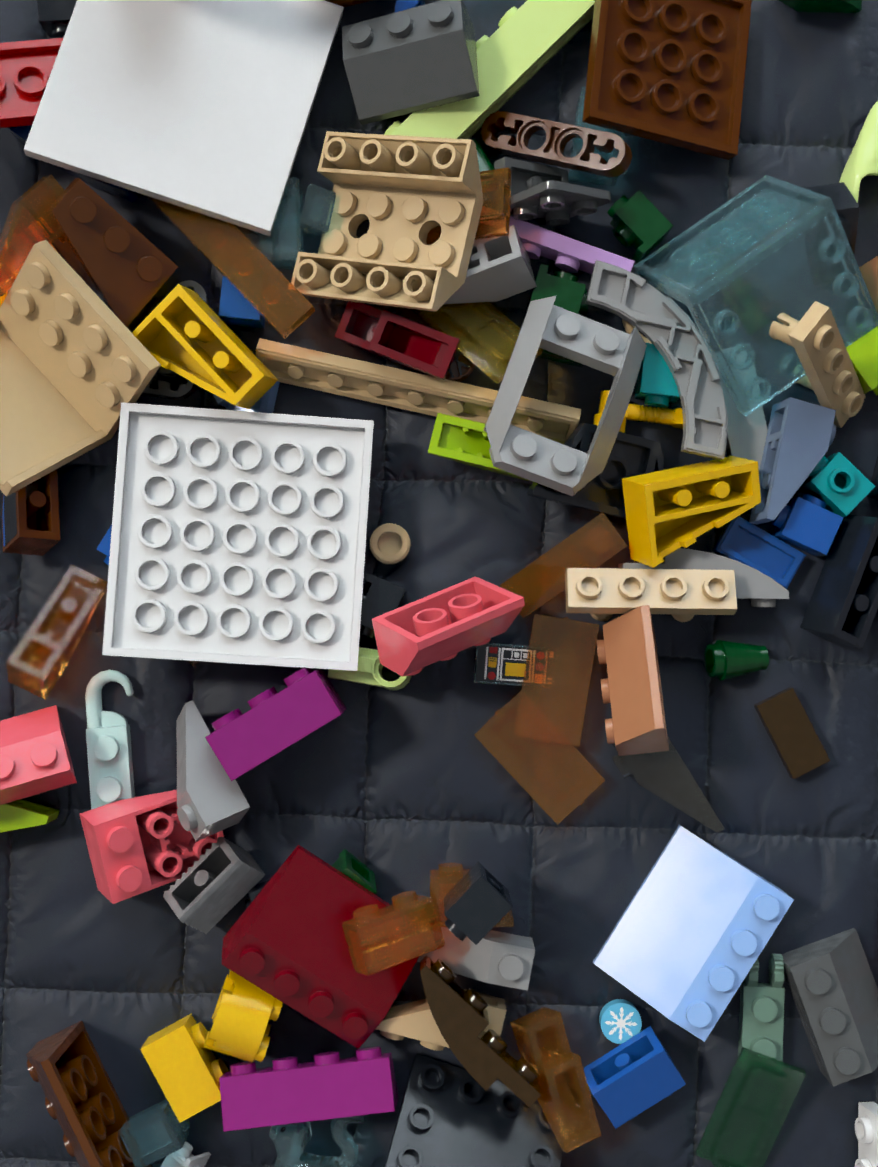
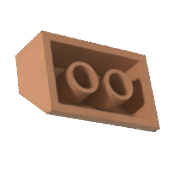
M642 605L602 625L604 639L597 640L599 664H607L608 678L601 679L603 703H611L612 718L605 719L607 743H615L619 756L669 751L655 630L650 606Z

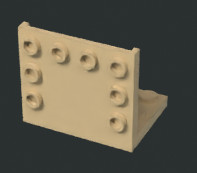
M47 240L33 245L0 307V490L6 497L110 440L120 425L121 402L136 403L161 366L154 356Z

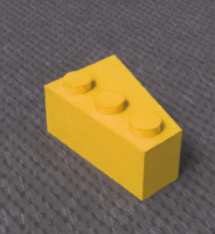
M180 284L132 332L162 367L177 373L235 406L250 409L278 381L270 370L195 291Z
M729 456L724 457L723 460L715 459L622 478L630 559L654 568L664 562L663 558L681 547H689L697 542L695 538L714 527H722L761 503L758 461Z

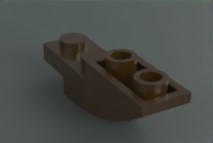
M426 955L420 961V974L425 996L434 1020L453 1054L485 1091L499 1079L530 1108L541 1096L537 1080L539 1074L525 1059L520 1058L516 1061L505 1051L508 1048L507 1044L496 1032L491 1029L487 1032L484 1031L489 1025L488 1011L485 1010L488 1006L486 1001L472 988L465 991L454 981L457 977L456 974L446 963L440 959L434 963Z

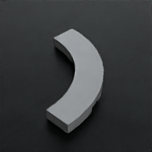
M596 260L586 304L602 308L619 316L634 327L636 326L664 358L677 385L682 404L683 439L681 452L723 460L727 443V405H725L719 369L701 332L669 296L666 297L655 287L646 283L645 279L618 266Z

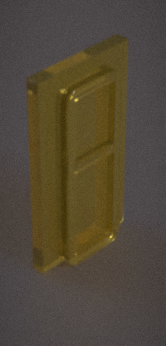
M490 302L443 304L436 312L411 309L434 330L460 339L457 350L496 384L503 380L521 329ZM539 348L535 358L540 356L544 349Z

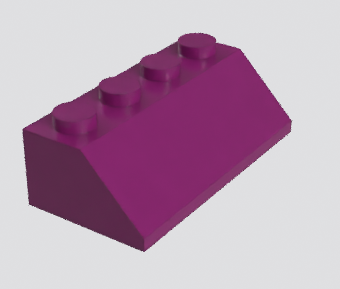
M368 1047L357 1049V1057L340 1059L339 1052H326L314 1055L315 1062L298 1063L297 1057H283L272 1060L273 1067L256 1068V1062L254 1061L230 1065L231 1072H226L219 1078L223 1131L394 1112L399 1095L392 1053L382 1054L381 1047Z

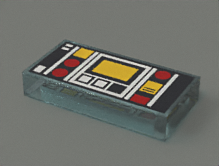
M490 642L476 646L473 682L555 689L558 648Z

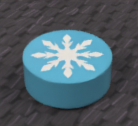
M615 999L608 1002L602 1008L599 1015L602 1032L613 1043L622 1044L641 1031V1016L637 1008L627 1000Z

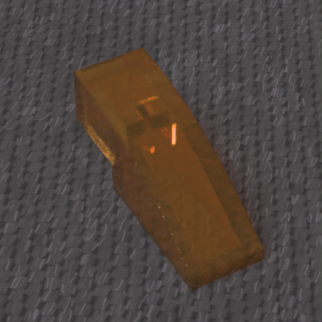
M543 1007L511 1021L510 1024L521 1058L525 1059L539 1074L537 1080L541 1096L538 1098V1102L562 1150L568 1153L602 1136L580 1055L571 1052L561 1012Z

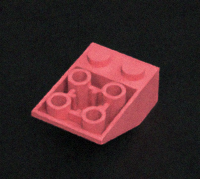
M177 790L118 800L79 814L97 888L112 904L174 882L176 879H181L182 873H187L188 867H193L194 861H199L200 855H205L206 849H211L212 843H217L218 837H224L223 830L195 842L191 832L186 831L178 819Z

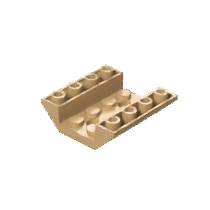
M327 131L317 172L333 182L334 186L318 254L298 252L289 292L295 295L436 312L465 283L484 202L475 142L469 139ZM369 220L370 226L367 233L357 238L358 226L363 221ZM441 226L439 239L433 244L427 245L426 239L430 230Z

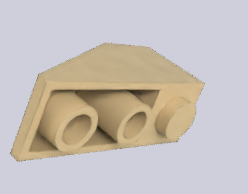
M478 993L488 1004L485 1010L488 1011L489 1025L484 1031L487 1032L491 1029L500 1036L507 1011L505 999ZM427 999L390 1007L387 1015L376 1028V1030H380L382 1036L388 1039L403 1040L404 1037L420 1040V1044L423 1047L436 1051H441L444 1047L450 1048L434 1020Z

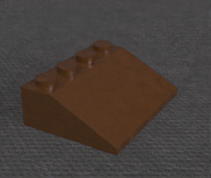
M82 1020L37 1042L26 1054L28 1058V1071L32 1079L40 1083L46 1095L45 1104L47 1111L54 1120H58L64 1132L63 1141L65 1148L70 1156L76 1157L80 1167H152Z

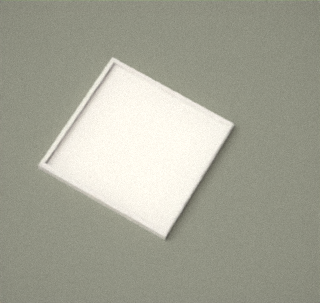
M77 0L24 146L25 155L270 236L334 43L344 7L326 0Z

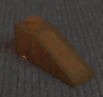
M602 512L499 586L524 597L525 606L519 614L522 618H525L565 590V572L567 568H597L627 545L604 512Z
M71 564L7 660L8 681L46 700L66 669L107 588L108 582Z

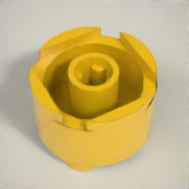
M229 970V975L227 974L212 1016L213 1025L211 1031L207 1032L204 1048L248 1062H253L254 1060L262 1062L270 1041V1036L268 1035L271 1025L268 1024L269 1019L277 1021L283 1002Z

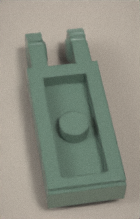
M771 953L769 983H758L759 960L757 958L740 985L738 1065L741 1069L782 1070L785 988L783 987L784 959L782 954Z

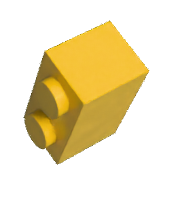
M192 1014L149 1036L140 1049L179 1123L221 1101L219 1078L224 1073L229 1072L221 1058L216 1060L212 1051L204 1048L208 1031L201 1022L196 1023Z

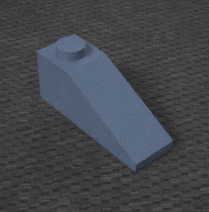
M791 397L772 406L759 471L761 503L752 508L749 523L758 525L776 519L832 444L836 434V425L833 424L836 410Z

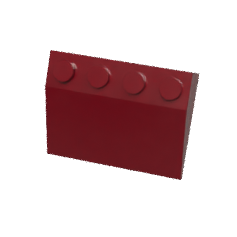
M298 845L223 937L222 965L359 1049L387 1015L430 939L431 931L307 849Z

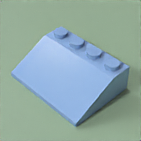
M679 824L593 960V963L669 1020L705 1042L794 899L782 889Z

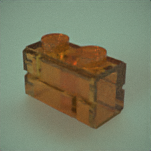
M407 891L391 898L392 905L379 909L377 904H372L353 911L355 918L343 922L342 927L347 944L350 947L349 952L356 972L369 976L444 947V937L437 921L438 916L431 897L417 895L416 891Z

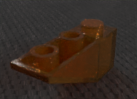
M52 174L42 177L11 205L0 235V296H3L10 290L16 279L15 275L19 273L34 244L47 240L50 245L57 239L61 243L66 241L48 211L50 206L64 191Z

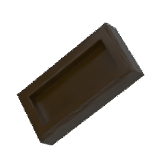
M788 687L754 705L790 778L796 779L830 761L792 687Z

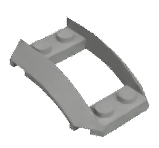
M556 296L530 302L483 431L487 432L489 439V453L493 467L573 496L583 489L587 483L601 475L606 466L630 402L647 345L636 326L631 334L625 333L555 306ZM539 348L614 376L604 410L587 453L511 425Z

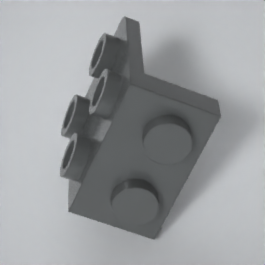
M503 157L494 162L496 211L513 214V218L516 220L539 218L544 219L547 225L560 226L568 224L570 218L576 215L594 214L598 211L599 206L611 202L610 191L570 184L568 182L567 169Z

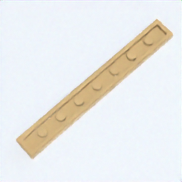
M259 338L256 347V357L278 379V382L436 417L437 413L486 424L498 393L497 390L448 379L443 380L434 376ZM521 396L511 425L564 444L579 424L581 409Z

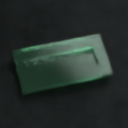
M742 1047L698 1144L696 1156L710 1160L715 1167H763L806 1076L805 1070Z

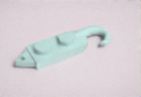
M110 669L101 671L93 676L87 685L85 693L87 716L86 743L91 810L118 800L135 797L130 725L123 715L113 711H103L102 688L106 683H120L124 687L127 696H132L134 690L131 681L126 675L120 671Z

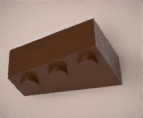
M74 178L48 209L108 308L126 327H128L178 268L173 261L80 178Z

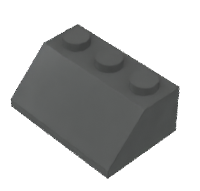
M440 0L342 27L343 62L361 125L479 96L475 29L463 0Z
M852 928L783 953L784 974L821 1073L833 1087L872 1073L878 1067V988L856 929Z

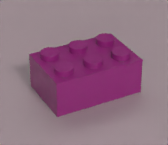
M304 667L284 679L287 688L278 693L275 687H272L249 700L248 704L251 710L242 714L241 710L237 708L211 723L215 731L205 738L231 781L337 718L347 709L323 669L312 671L311 668Z

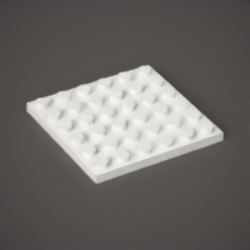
M121 402L102 655L357 671L374 421Z

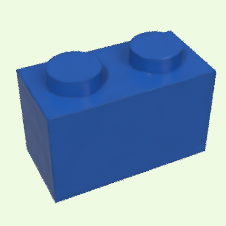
M651 1026L581 1069L592 1095L615 1129L634 1119L643 1111L686 1085L673 1060Z

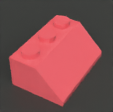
M475 576L372 618L380 664L402 677L412 676L420 673L424 667L430 664L454 658L458 652L469 647L487 644L492 637L507 631L525 606L524 597Z
M57 705L0 721V805L77 783Z

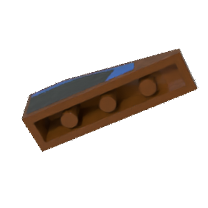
M57 469L7 497L3 494L1 513L3 553L43 556L60 541Z

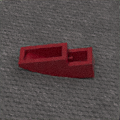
M348 301L334 336L346 344L443 380L447 376L461 341L389 311H382L364 303Z

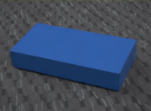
M740 516L727 524L713 549L724 557L736 560L760 571L786 589L806 557L804 553L754 524L749 523Z

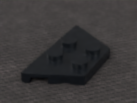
M580 423L564 445L587 453L597 425ZM618 432L602 474L587 483L575 495L570 496L536 482H533L529 487L527 495L626 520L622 478L663 470L664 458L661 444L653 440Z

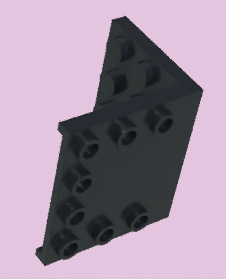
M416 1054L384 1167H560L572 1106L540 1096L529 1108L500 1081L496 1080L485 1091L467 1070Z

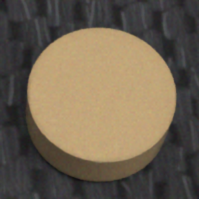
M383 524L376 528L371 535V552L377 560L384 564L399 563L406 558L410 551L411 542L409 535L404 528L397 524Z

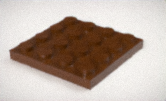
M595 0L582 122L730 160L738 155L752 0Z

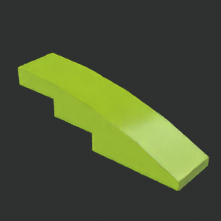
M437 413L428 454L530 481L493 467L489 453V439L487 432L483 431L484 423Z

